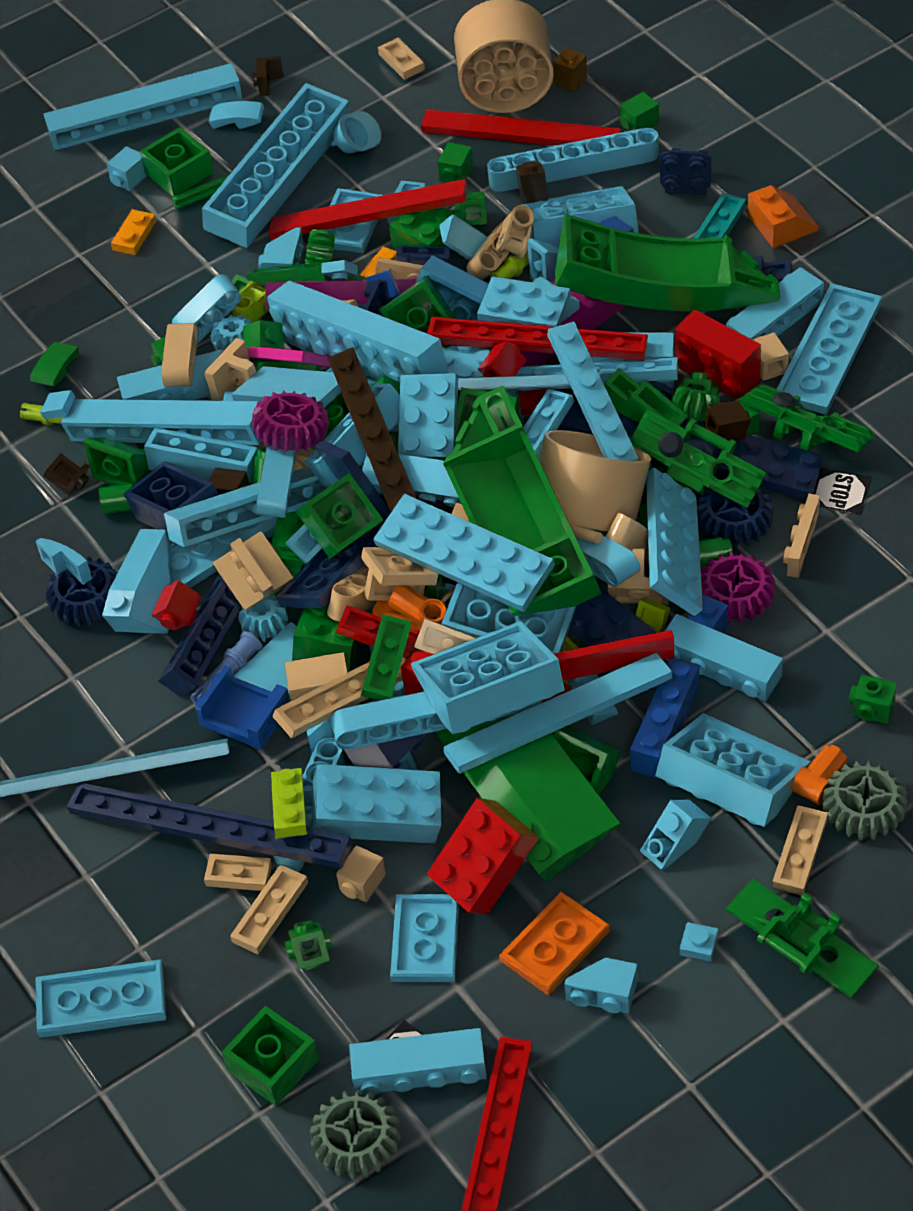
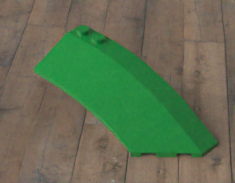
M565 214L563 218L555 267V285L570 288V292L586 295L591 299H599L630 307L667 311H717L777 302L781 298L779 281L772 274L766 276L758 269L759 263L745 250L740 253L732 246L733 240L727 234H725L724 238L661 237L615 229L569 214Z
M502 385L477 397L472 406L473 412L468 422L464 421L455 439L456 446L451 455L448 454L443 462L470 523L550 557L555 563V566L525 612L508 605L512 616L575 607L602 594L504 386Z
M514 715L483 722L465 732L452 734L448 729L435 731L444 746ZM551 733L463 772L483 799L497 801L539 837L526 858L546 882H549L621 826L618 819Z

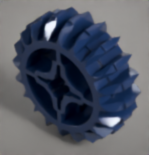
M764 487L758 489L748 508L711 488L710 490L705 489L703 496L699 497L697 502L698 525L700 530H704L705 537L729 538L736 548L739 543H744L748 546L750 540L758 542L761 535L767 534L768 528L773 523L774 507H772V500L770 495L766 494Z
M89 556L86 560L92 579L84 585L67 569L58 575L50 574V582L46 583L47 592H45V598L50 611L59 622L65 621L68 626L75 622L79 628L83 623H87L91 627L92 622L96 620L102 623V614L108 592L118 574L109 562L104 563L101 558L93 562Z

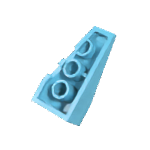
M140 529L109 589L102 614L115 632L168 634L169 629L163 627L160 621L151 616L163 588L172 584V577L169 574L170 551L167 530Z

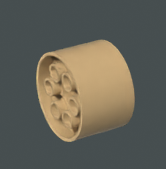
M489 0L473 7L460 19L454 34L460 89L470 103L485 111L509 113L532 106L547 93L553 80L548 32L544 18L534 7L519 0Z
M552 430L544 434L538 460L568 523L593 530L609 531L618 513L636 521L651 457L642 450L633 447L638 456V461L604 458L594 435Z

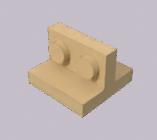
M236 338L204 372L212 401H223L225 391L234 392L256 373L254 363L248 357L244 340Z
M262 531L245 542L238 538L230 544L231 551L213 562L214 567L245 612L294 579Z
M363 547L361 558L369 568L364 596L368 601L389 600L398 585H407L421 595H424L425 585H436L438 579L436 572L381 547Z
M633 549L632 552L640 563V571L617 586L608 584V593L621 604H639V600L644 597L660 604H668L669 599L650 588V577H646L645 549Z

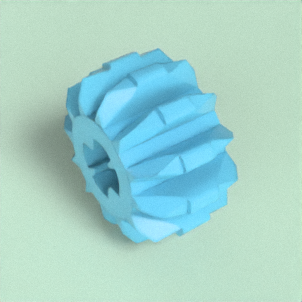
M230 314L229 318L220 317L219 322L213 323L210 337L215 350L223 352L236 338L243 340V326L250 324V319H244L241 314L237 317H233Z
M274 594L247 612L241 607L242 611L238 615L242 632H250L256 638H261L264 643L266 638H274L288 624L286 608L280 607Z

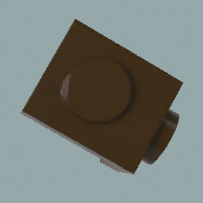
M281 57L257 58V72H252L253 85L254 87L258 86L260 96L269 95V79L283 78Z
M60 453L46 469L43 477L70 496L76 488L80 491L89 480L87 472L90 466L85 463L82 467H79Z

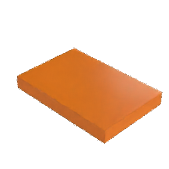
M560 892L499 955L500 962L549 996L610 932V925L563 892Z

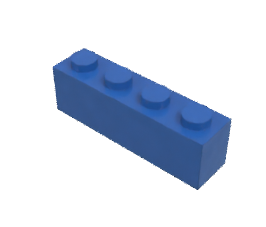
M677 658L669 660L667 666L672 671V679L659 684L630 748L631 771L658 778L655 774L663 745L681 731L700 687L699 664Z

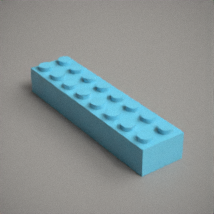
M305 83L203 206V229L248 248L334 141L333 129L343 115L349 114V101Z
M292 281L286 282L267 297L270 307L269 311L274 322L283 323L284 343L307 352L333 356L354 347L364 374L377 381L384 375L400 382L401 375L449 373L441 341L437 337Z

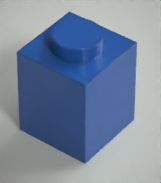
M702 595L703 610L696 616L689 613L688 619L724 633L728 628V605Z

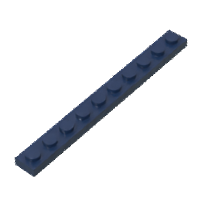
M80 782L67 805L70 814L338 869H342L353 845L350 836L307 828V835L276 839L274 821Z

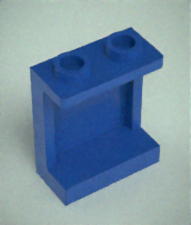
M225 665L221 672L213 677L211 686L205 695L199 697L195 710L200 726L261 750L278 726L277 721L273 718L275 709L289 703L290 699L286 687L277 684L272 692L235 678L232 668Z

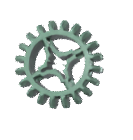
M856 761L853 768L844 764L842 772L834 771L832 779H828L829 782L823 791V810L828 813L827 819L829 823H835L837 832L846 829L848 838L853 833L858 834L860 841L864 835H870L874 841L877 833L886 837L889 829L895 831L898 827V822H902L904 819L905 810H907L908 805L906 800L907 791L906 787H902L901 777L894 778L893 769L884 772L882 763L876 768L872 767L870 761L867 762L866 766H860ZM867 795L866 805L863 806L864 796Z
M358 1089L354 1096L349 1097V1094L344 1091L342 1094L343 1099L338 1100L331 1096V1106L321 1104V1114L314 1115V1126L310 1129L311 1147L315 1152L317 1161L319 1163L324 1162V1167L328 1172L335 1169L336 1175L340 1178L347 1171L352 1180L355 1178L356 1172H362V1175L367 1179L369 1169L373 1168L379 1173L381 1170L380 1162L390 1164V1154H397L398 1146L396 1142H399L401 1139L400 1131L398 1130L400 1127L399 1119L396 1118L393 1107L386 1105L383 1097L375 1100V1096L371 1091L365 1097H362V1093ZM362 1117L370 1118L377 1122L379 1125H374L373 1122H367L363 1120ZM357 1126H358V1129H359L358 1134H357V1135H354V1142H352V1138H353V1135H352V1134L356 1133ZM331 1143H337V1146L346 1147L348 1152L337 1149Z

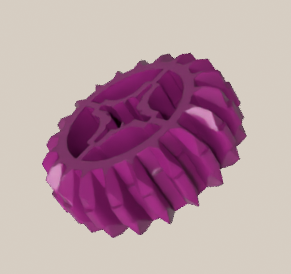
M283 390L282 394L272 392L271 397L263 396V400L257 402L254 413H252V429L254 434L257 435V440L264 442L265 447L273 446L274 451L283 449L285 453L288 450H294L298 453L300 449L308 451L310 446L315 447L319 442L324 441L329 425L327 409L323 408V403L316 402V397H307L306 393L296 394L295 391L293 393H286Z
M730 552L728 557L719 554L718 561L709 559L707 566H702V595L728 605V624L732 619L738 620L740 624L744 618L753 621L755 615L762 616L764 609L770 608L771 601L775 597V580L771 569L765 567L764 560L756 562L754 555L746 558L743 552L740 556H734Z

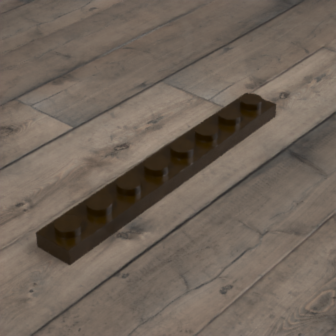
M354 347L327 359L390 512H392L404 494L416 498Z

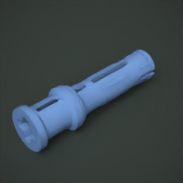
M247 631L241 633L240 640L232 649L228 648L224 652V659L219 666L214 669L202 685L190 696L195 705L199 697L205 695L211 686L213 677L220 673L225 665L232 668L234 675L247 665V661L255 652L258 653L263 648L258 638Z

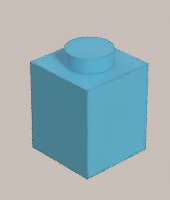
M127 146L107 163L111 182L128 191L132 190L147 176L144 172L141 154Z

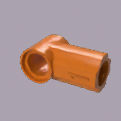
M398 585L388 601V606L416 623L419 630H421L424 619L441 625L446 613V607L440 600L427 599L407 585ZM428 616H434V617H436L437 619H429V618H427V617H428Z
M833 744L831 746L825 745L808 768L802 767L798 771L792 782L791 791L817 805H821L824 802L822 800L823 791L829 782L828 779H832L835 770L842 771L844 764H847L848 757L839 747Z

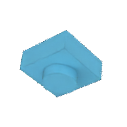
M346 260L322 263V274L331 277L332 281L348 280V277L358 276V266Z
M687 922L679 949L680 956L711 962L718 938V928Z

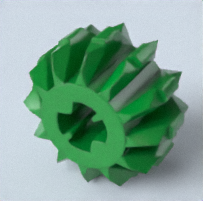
M313 229L310 232L305 264L323 261L332 262L335 244L334 233L323 229Z
M685 386L678 387L672 398V403L687 414L688 419L693 418L700 422L705 421L708 406L719 404L720 401L719 397L713 393Z

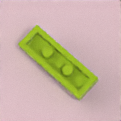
M302 768L271 772L276 839L307 835Z

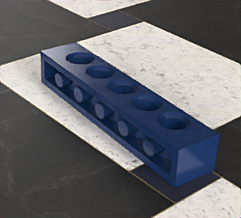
M220 574L158 682L181 698L197 686L241 608L240 603Z

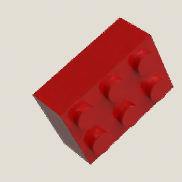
M697 310L692 311L675 328V357H678V368L682 372L692 375V372L709 374L708 379L716 380L715 386H719L720 391L736 400L743 397L760 383V343Z
M476 798L426 875L467 912L489 914L539 837L497 801Z

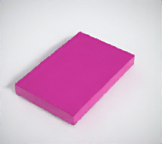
M253 346L248 349V357L305 363L322 368H331L327 359L330 356Z

